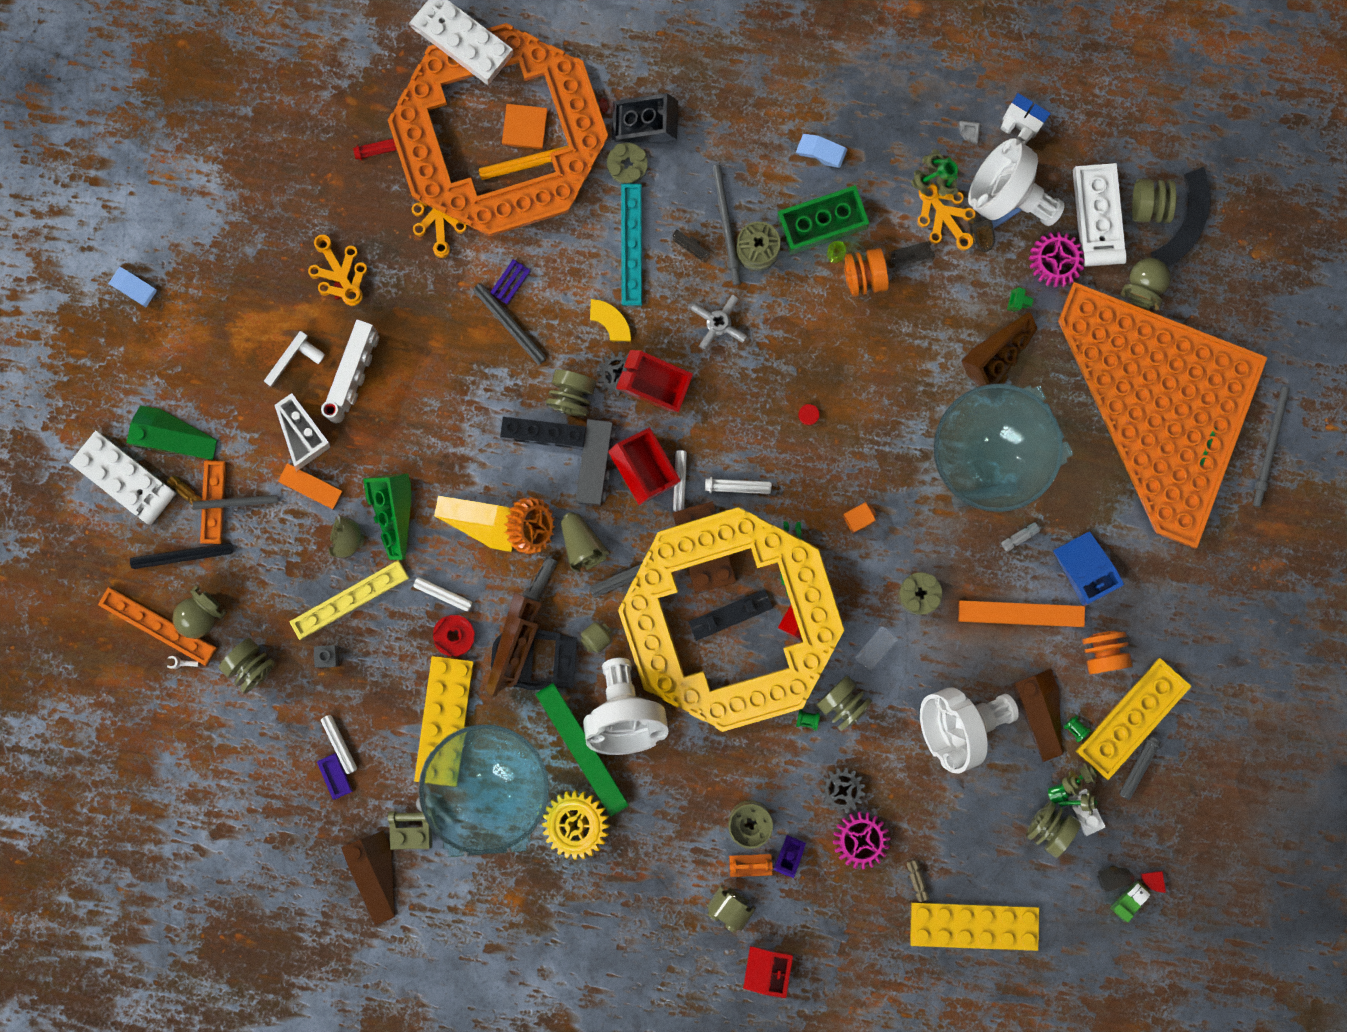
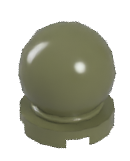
M1146 258L1137 262L1130 272V284L1124 285L1120 294L1123 298L1127 295L1131 298L1130 303L1149 310L1150 306H1152L1156 311L1159 310L1163 302L1159 296L1166 292L1171 282L1169 268L1165 263L1156 258Z
M195 585L190 590L193 598L181 601L174 609L172 617L174 628L178 633L190 639L204 637L214 626L215 617L222 619L227 614L225 609L221 611L218 608L221 604L208 592H199L200 587L198 585Z

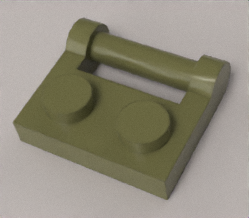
M430 810L416 813H398L397 811H390L388 813L390 850L433 848L432 815ZM422 821L423 827L399 828V822Z

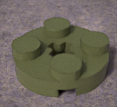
M632 143L617 144L610 151L607 158V169L616 182L620 184H634L641 180L647 172L648 160L645 151L639 146ZM626 159H630V162L633 163V166H629L628 169H625L624 164H622V161H626Z

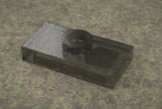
M677 229L672 234V239L675 243L703 263H706L710 258V252L701 247V243L692 236L689 238Z

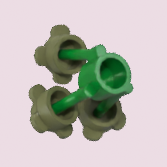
M934 149L931 154L925 155L922 161L927 165L928 172L931 175L927 172L915 170L914 179L911 181L912 186L919 189L922 194H925L928 191L927 188L932 184V179L939 176L936 180L940 189L938 193L941 196L946 194L956 195L958 193V188H956V179L958 178L956 175L958 173L957 164L950 157L944 159L938 149Z
M1083 763L1084 767L1079 769L1081 775L1077 776L1073 771H1070L1069 776L1063 778L1062 784L1048 788V795L1050 801L1055 804L1059 803L1060 807L1081 805L1082 811H1089V815H1093V809L1097 807L1096 796H1092L1091 790H1088L1087 794H1082L1081 800H1066L1070 797L1071 793L1074 795L1079 794V790L1082 789V779H1084L1086 784L1090 782L1096 783L1094 779L1097 777L1096 769H1093L1092 765L1088 767L1086 763Z

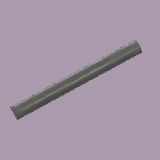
M277 495L193 501V510L278 503Z

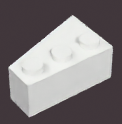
M292 393L275 404L297 472L328 450L330 445Z

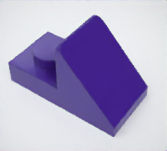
M786 835L779 856L774 864V870L794 878L806 843Z

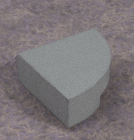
M960 121L959 130L963 138L969 143L977 145L980 123Z

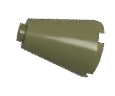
M574 512L564 515L561 527L571 570L573 572H581L580 568L586 567L588 570L607 559L605 555L610 554L608 549L581 515Z

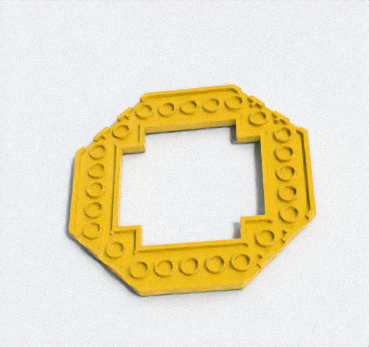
M741 507L659 531L618 609L644 690L651 694L654 693L663 698L664 701L689 712L690 715L710 723L722 732L803 709L845 630L819 548ZM751 548L757 568L778 562L803 642L783 648L789 668L711 690L705 671L684 676L659 598L678 592L673 575L674 571Z

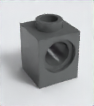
M314 646V667H340L339 646Z

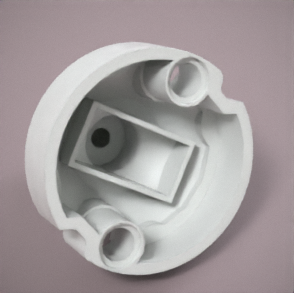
M1014 138L1000 144L986 158L973 179L968 195L969 205L989 220L999 219L1018 207L1027 213L1031 212L1039 217L1044 225L1051 226L1060 218L1064 210L1063 201L1058 198L1053 199L1044 193L1042 187L1034 183L1038 164L1037 154Z
M613 658L604 662L602 669L607 682V701L584 718L586 745L597 753L608 755L631 754L656 746V742L664 740L669 732L664 707L657 702L636 697L635 687L632 684L630 675L632 670L630 660L626 658Z
M945 688L924 698L920 708V723L925 741L933 756H937L940 759L942 766L952 773H962L979 766L985 760L987 754V733L1003 723L1010 724L1016 721L1019 712L1014 699L1008 694H1002L996 700L987 704L980 703L974 705L960 690Z

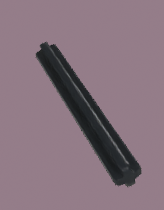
M223 543L130 558V566L132 569L229 555L233 554L232 543Z

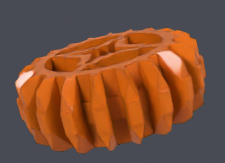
M535 497L522 498L520 501L514 502V507L509 508L510 514L506 515L508 522L504 524L507 526V530L504 533L509 535L507 541L511 542V547L526 554L541 552V549H546V544L551 543L550 536L554 535L552 529L556 527L553 525V521L556 518L551 516L553 510L549 509V504L544 503V500L535 499Z

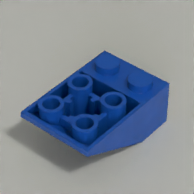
M1090 531L1053 550L1083 606L1124 585L1116 568Z

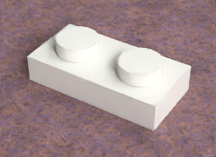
M1085 788L1079 791L1078 795L1073 794L1067 799L1068 801L1081 800V795L1087 794L1088 790ZM1070 805L1076 818L1081 822V828L1085 836L1105 828L1097 808L1093 809V815H1089V811H1082L1081 805Z

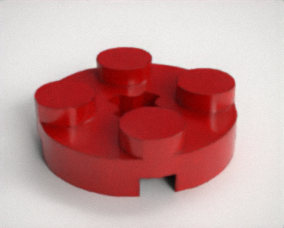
M460 615L446 616L441 618L433 629L434 644L444 655L458 657L467 653L473 646L475 631L470 621ZM457 630L459 632V639L450 641L451 636L449 632Z

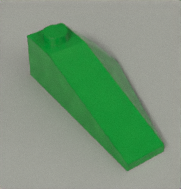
M140 405L130 423L126 443L135 447L214 460L218 440L161 409Z
M400 473L364 478L366 499L368 505H372L376 516L373 518L375 523H379L381 527V539L389 560L406 559L412 496L409 474Z

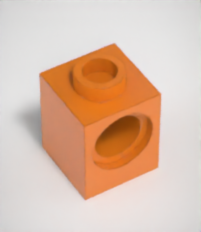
M865 502L843 514L842 517L851 533L854 534L876 521L874 517L877 515L871 505L868 506Z

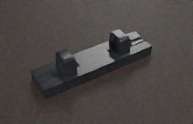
M764 589L688 621L695 640L698 641L769 611L773 607Z

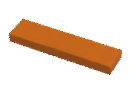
M204 461L202 501L225 499L227 462ZM224 507L202 509L201 544H222Z

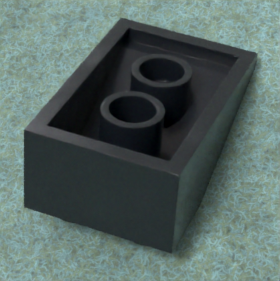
M668 93L613 101L612 141L660 143L677 140L678 100Z

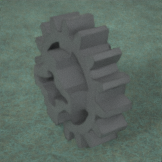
M619 352L618 356L615 357V354L611 353V359L604 357L605 364L599 363L602 371H597V375L602 377L598 379V383H604L602 390L604 391L608 388V395L616 392V396L619 397L620 393H622V391L616 389L620 377L616 380L615 372L619 373L622 368L623 371H627L624 365L628 354L623 357L622 352ZM620 361V364H618V365H615V366H612V365H611V364L614 363V362ZM605 373L610 375L612 378L610 384L607 382L605 378Z
M836 768L835 774L829 771L830 777L822 778L826 782L825 785L819 786L824 789L820 796L826 797L823 803H830V810L837 807V813H840L842 809L849 813V807L856 810L855 803L862 804L859 797L865 796V793L861 792L865 785L859 784L862 777L855 778L856 771L853 770L849 774L848 768H844L843 772ZM846 776L851 780L842 782L838 777ZM832 782L834 785L833 792L829 794L828 788ZM839 785L843 787L849 786L845 790L847 793L845 796L843 794L836 795L839 791ZM856 786V795L853 799L851 796L852 789ZM838 798L844 799L847 804L840 805L834 801Z

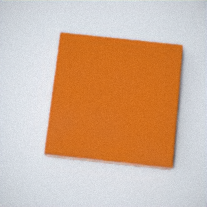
M506 104L502 145L543 150L547 108Z

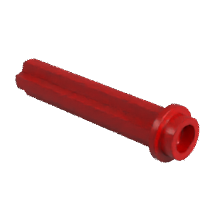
M393 138L363 146L358 144L356 145L357 147L353 148L355 159H360V161H362V158L397 150Z

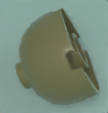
M338 515L330 535L333 547L328 548L329 556L347 558L356 553L358 547L362 548L364 536L361 535V528L358 523L353 519Z

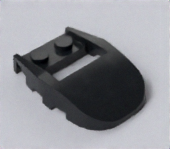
M537 629L518 682L513 687L527 690H542L554 683L557 688H573L578 638ZM502 633L495 639L492 646L491 670ZM535 639L556 640L553 682L531 681Z

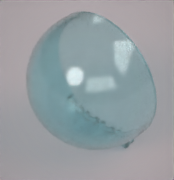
M1008 384L980 386L961 395L945 411L935 433L934 458L937 470L944 484L961 501L977 509L991 512H1005L1024 507L1034 502L1047 491L1056 478L1060 466L1067 463L1066 458L1074 455L1068 442H1062L1065 436L1049 403L1045 404L1043 402L1046 397L1040 385L1033 389L1030 385L1025 388Z
M492 724L466 726L445 736L427 756L418 784L419 802L424 818L433 832L443 841V849H448V858L464 856V852H467L468 856L507 853V848H510L511 852L526 851V843H530V834L537 827L545 812L549 794L546 768L534 746L513 730Z

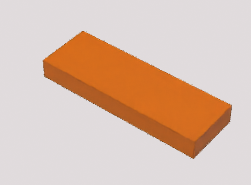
M288 463L278 480L279 483L333 510L343 494V491L300 469L296 472L295 467Z

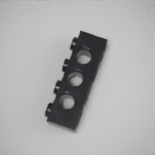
M503 417L500 438L503 441L583 450L586 426Z

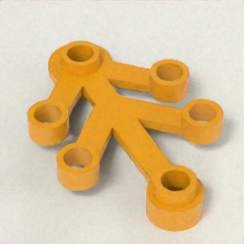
M934 183L927 188V190L932 192L931 196L922 194L919 190V197L923 201L921 215L917 220L918 226L925 228L929 225L930 217L928 215L931 204L936 209L933 231L929 235V241L932 244H938L941 241V228L944 221L957 239V248L962 251L970 249L973 244L972 236L968 233H963L951 216L962 217L965 221L970 222L976 215L975 211L972 208L961 209L945 206L939 200H951L954 205H960L964 199L963 194L959 191L956 194L960 196V201H955V195L952 194L941 196L938 193L937 185ZM971 212L973 216L967 218L965 213ZM921 218H926V219H927V223H926V224H922V223L920 222V219H921ZM932 235H938L939 240H933ZM966 240L968 244L962 246L960 241Z
M422 202L415 203L412 206V213L420 217L424 214V209L428 205ZM416 207L422 208L421 212L416 213L414 209ZM433 208L421 223H416L413 226V232L418 237L423 236L426 233V229L435 220L437 242L433 246V251L438 258H446L450 254V247L445 242L444 219L459 234L464 233L467 230V226ZM463 224L464 228L462 230H458L457 225ZM422 227L423 231L421 233H417L416 228ZM440 245L445 246V250L442 252L438 251Z
M318 235L314 240L315 248L318 252L325 255L333 271L322 269L318 265H311L308 273L313 279L322 277L340 282L343 289L333 287L327 282H321L318 285L319 293L323 296L331 294L342 297L343 301L349 306L358 305L363 298L359 287L363 276L367 274L368 270L364 263H357L354 267L355 276L352 284L348 281L347 277L353 259L358 255L357 249L354 246L346 247L345 258L342 267H340L330 249L332 245L330 238L326 235ZM326 243L327 246L325 248H321L320 244ZM348 251H355L353 255H348ZM359 267L365 268L363 272H358L357 269ZM317 269L318 273L312 274V270ZM327 286L328 290L324 292L321 291V288ZM354 293L356 294V297L354 299H350L349 295Z

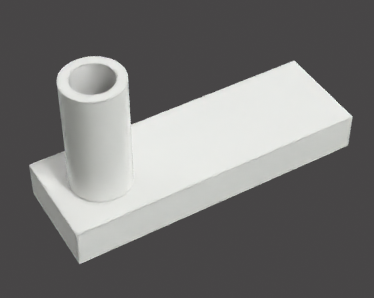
M300 331L264 382L272 387L298 350L317 364L322 361L325 354L307 342V335Z

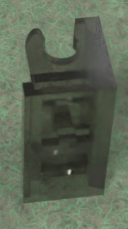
M931 241L888 252L893 272L933 262L936 256L934 251L931 250Z

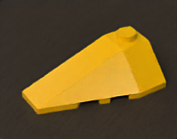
M438 496L435 517L492 549L512 552L511 542L507 541L509 535L504 533L507 530V526L504 524L508 522L506 515L510 514L509 507Z

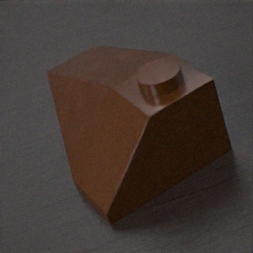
M1026 313L974 347L962 359L961 362L967 376L987 395L992 397L1005 384L1008 379L1006 374L1011 366L1015 367L1018 360L1016 358L1019 352L1027 347L1037 330L1032 313Z
M1048 669L1012 683L1042 762L1063 755L1059 688L1052 670Z
M383 830L341 847L349 870L375 925L395 917L392 850H390V844Z

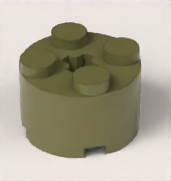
M919 572L910 575L901 583L898 590V601L901 607L908 613L916 616L926 615L934 611L942 599L940 583L933 575ZM918 589L925 594L922 596V600H920L919 596H915Z
M720 885L707 905L709 911L707 915L715 921L720 919L726 923L725 927L733 933H736L738 930L742 931L756 910V907L752 905L750 908L747 905L749 900L731 888H728L726 891L724 890L725 885Z

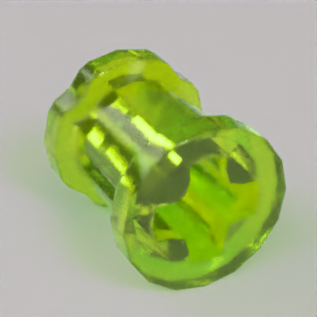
M841 241L830 243L826 254L828 260L832 263L842 261L846 254V246ZM836 248L839 249L837 256L833 255Z

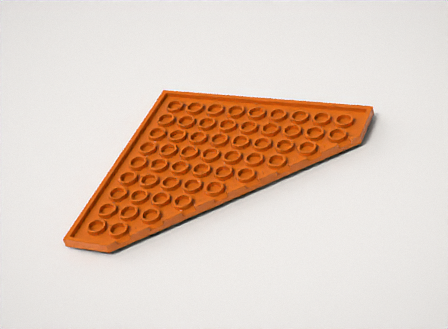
M1073 282L1058 319L1059 325L1155 533L1196 549L1267 357ZM1212 431L1215 433V436H1210ZM1209 439H1213L1209 449L1207 447V442ZM1204 450L1208 452L1207 455H1203ZM1206 458L1204 465H1200L1201 459Z

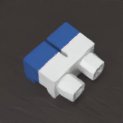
M1017 93L1003 117L1004 121L1000 129L1010 134L1014 127L1018 128L1021 132L1017 139L1026 144L1031 138L1036 136L1051 113L1034 104L1027 117L1024 118L1033 102Z

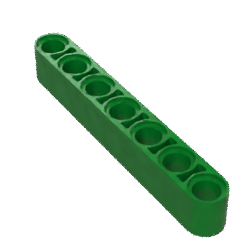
M552 683L535 693L609 815L612 817L629 806L628 802L597 752L589 749L586 745L585 732L555 684Z

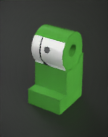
M1136 881L1119 897L1110 909L1128 923L1141 905L1149 898L1151 892L1139 881Z

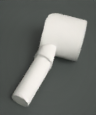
M177 656L168 657L175 659V665L167 666L168 668L178 669L180 666L198 667V661H185Z

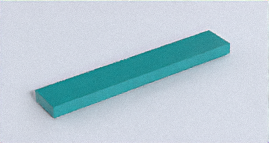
M621 184L622 306H642V184Z

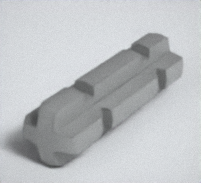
M1035 522L1027 526V529L1024 528L1012 535L1010 539L1004 540L1001 543L1002 547L1006 552L1010 551L1014 546H1018L1031 538V535L1034 536L1039 533V526Z

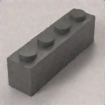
M587 419L576 503L601 507L602 502H606L607 490L604 489L605 481L609 482L610 469H607V463L612 461L608 451L610 450V442L615 440L616 428H613L612 422Z

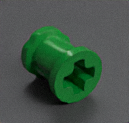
M799 709L796 727L803 726L817 731L820 713L813 714Z
M1075 715L1063 728L1068 729L1076 737V742L1078 743L1091 732V729L1086 728L1078 719L1079 716Z

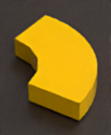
M591 299L590 321L603 325L609 333L611 342H631L629 326L623 315L612 305L604 301Z

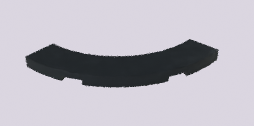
M1204 167L1183 175L1188 192V209L1184 221L1177 234L1167 244L1150 253L1152 258L1161 260L1167 267L1180 260L1194 246L1206 224L1210 207V188Z

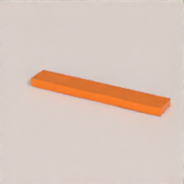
M111 587L107 588L98 604L100 607L205 666L209 664L217 650V647L201 638L190 639L182 636L174 628L173 622Z
M959 601L958 622L1084 627L1085 606Z

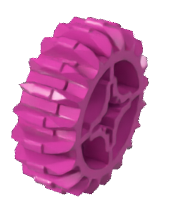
M1052 232L1048 234V238L1043 235L1040 238L1041 242L1036 241L1034 243L1036 248L1030 250L1034 254L1029 257V260L1034 262L1030 265V268L1037 269L1034 271L1033 276L1040 274L1041 276L1038 281L1041 282L1043 279H1046V286H1049L1051 282H1053L1054 288H1057L1059 282L1062 287H1065L1067 282L1072 284L1074 282L1073 277L1078 279L1080 276L1079 272H1082L1084 269L1080 265L1085 262L1084 258H1080L1084 255V251H1078L1081 244L1074 245L1073 243L1076 240L1074 237L1068 240V233L1063 238L1060 232H1057L1055 237ZM1054 245L1053 253L1046 254V256L1041 255L1044 248ZM1062 246L1066 248L1071 255L1065 254L1063 252ZM1056 253L1058 256V260H1061L1059 264L1055 259H1053L1056 256ZM1043 264L1049 265L1052 273L1046 270ZM1073 264L1068 273L1060 275L1062 266Z
M857 812L856 819L852 813L849 814L851 819L849 822L846 818H842L845 826L837 824V828L841 829V832L833 833V835L839 837V840H833V844H840V847L834 849L835 852H843L839 859L842 860L847 857L846 865L854 861L853 868L857 869L858 863H861V868L865 869L866 862H868L871 868L874 867L872 862L874 859L877 863H881L877 856L880 854L886 857L887 854L882 852V848H890L889 845L884 844V841H890V837H883V834L887 833L888 829H880L884 822L880 821L876 824L877 816H873L869 820L870 813L866 812L865 818H862L861 812ZM867 823L866 828L859 833L849 829L854 824ZM873 828L878 834V846L872 844L869 839ZM845 834L853 839L854 844L850 853H848L844 844ZM854 834L857 837H862V835H865L864 839L871 846L869 847L866 844H861V846H858V840H856V838L852 835ZM863 848L873 851L868 857H855Z

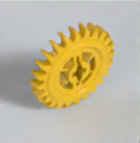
M575 790L571 797L570 792L566 791L564 797L562 794L557 796L558 802L555 799L551 800L553 807H546L549 814H543V818L547 820V822L542 823V826L547 828L543 834L549 835L546 842H553L551 849L558 848V855L565 852L566 859L571 854L574 860L578 859V855L585 859L586 853L589 856H593V849L600 851L601 848L598 844L603 845L606 843L601 837L609 835L608 832L603 830L610 827V824L603 823L609 816L601 815L606 809L605 807L597 808L601 802L600 800L592 803L594 795L586 799L585 791L578 796V791ZM570 810H577L578 813L573 815ZM566 813L569 818L565 823H561L562 817ZM576 820H578L577 826L579 827V828H577V829H575V828H576V827H575V826H576V823H575ZM561 826L565 827V830H566V834H565V835H564V833H563V831H562V829H561ZM590 827L587 836L584 838L583 831ZM574 835H579L581 840H572Z

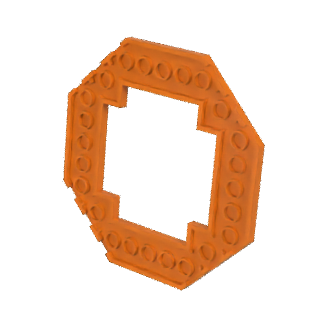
M508 23L490 27L487 30L513 49V56L504 67L519 63L525 81L545 76L568 144V148L550 153L555 170L554 173L479 196L476 194L471 177L451 183L428 111L447 105L441 86L474 77L475 75L435 45L428 46L422 61L418 64L411 77V81L407 88L404 89L395 110L388 118L412 198L488 236L497 235L568 213L608 139V133L583 60L577 57L574 58L552 45H547L539 41L538 38L515 29L514 26Z

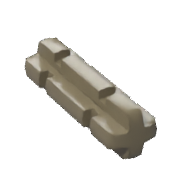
M912 860L907 862L908 870L911 871L910 877L914 889L917 891L918 901L928 900L929 895L927 890H925L926 885L922 872L919 871L918 861Z

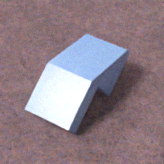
M809 134L802 135L796 153L800 156L816 158L823 165L838 168L841 167L847 152L846 147L820 136Z
M121 267L118 268L108 283L144 307H147L157 292L155 288Z

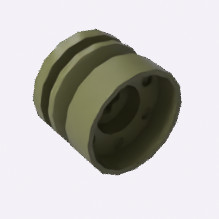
M1138 178L1135 182L1132 196L1133 221L1148 223L1153 214L1156 223H1160L1163 220V223L1170 224L1173 220L1177 204L1175 181L1167 180L1165 183L1164 180L1159 179L1154 189L1152 179Z
M756 221L746 225L738 235L736 253L740 263L751 271L767 270L774 265L780 250L781 240L778 232L772 225L766 222ZM755 242H762V247H755Z
M556 369L551 383L558 387L559 391L550 390L548 394L556 399L548 398L545 404L563 414L587 416L588 409L582 406H590L591 402L583 398V395H593L597 383L596 380L579 373Z
M247 638L239 643L218 667L227 678L238 674L234 685L240 686L242 684L240 691L243 694L260 685L268 677L276 664L273 659L266 661L268 658L267 653L256 657L260 647L251 638Z
M848 675L840 680L816 704L825 715L833 710L836 712L831 720L833 723L840 718L843 719L837 726L840 731L853 725L866 712L872 702L869 697L862 703L859 701L865 694L864 691L859 692L855 696L852 692L857 684Z
M755 800L742 801L730 812L728 820L729 834L739 846L748 849L758 848L764 845L771 837L773 830L772 816L768 808L761 802ZM748 818H751L752 821L756 820L754 827L750 828L749 825H745Z
M1049 801L1036 813L1025 837L1030 840L1035 838L1034 843L1037 845L1046 839L1044 850L1053 857L1058 858L1075 838L1081 827V822L1071 814L1066 815L1061 820L1060 817L1063 809L1058 807L1054 811L1056 804Z

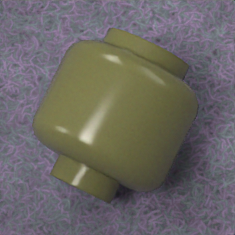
M593 622L581 632L582 639L580 642L590 653H599L611 643L609 634L612 632L605 623L600 625L597 622Z

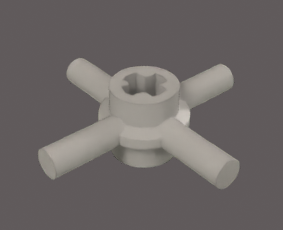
M732 295L722 311L717 310L710 313L696 303L692 306L691 310L707 320L706 324L709 331L699 345L702 350L706 351L716 335H723L725 333H728L742 343L745 341L747 336L731 326L729 314L739 300L736 296ZM720 319L723 320V321H722L723 326H722V325H718V327L715 326V321H714V320H716V321H719Z

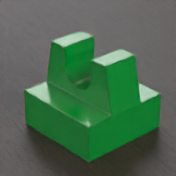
M1015 288L1011 290L1007 310L1016 312L1022 308L1027 309L1032 306L1034 298L1025 296L1026 289Z

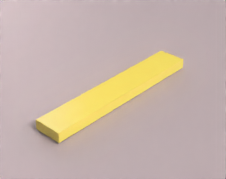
M400 560L289 622L299 640H302L410 578Z

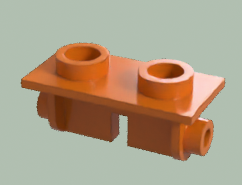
M771 854L729 856L730 877L772 875Z

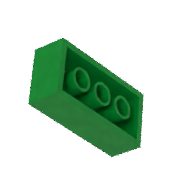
M856 185L777 212V220L790 255L867 230L870 224ZM823 219L826 223H820L819 220Z

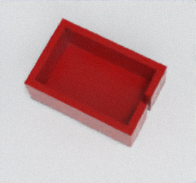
M630 350L624 365L627 371H622L616 389L666 411L679 413L693 374L641 350Z
M650 427L618 442L608 451L638 505L671 490L681 482Z

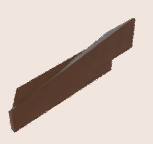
M518 593L513 594L486 687L487 693L497 696L499 691L506 687L511 688L517 684L538 628V624L534 623L533 620L542 605L541 602Z

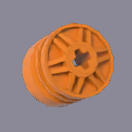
M881 248L867 250L866 260L862 259L860 252H855V262L851 253L845 254L844 273L847 286L853 297L859 295V286L862 294L866 295L867 285L869 284L874 293L888 291L887 268Z
M1113 630L1096 633L1086 639H1082L1083 644L1093 643V648L1085 649L1084 652L1095 653V658L1086 661L1089 675L1133 667L1131 654L1120 653L1121 648L1129 645L1128 642H1118V638L1127 637L1126 632Z

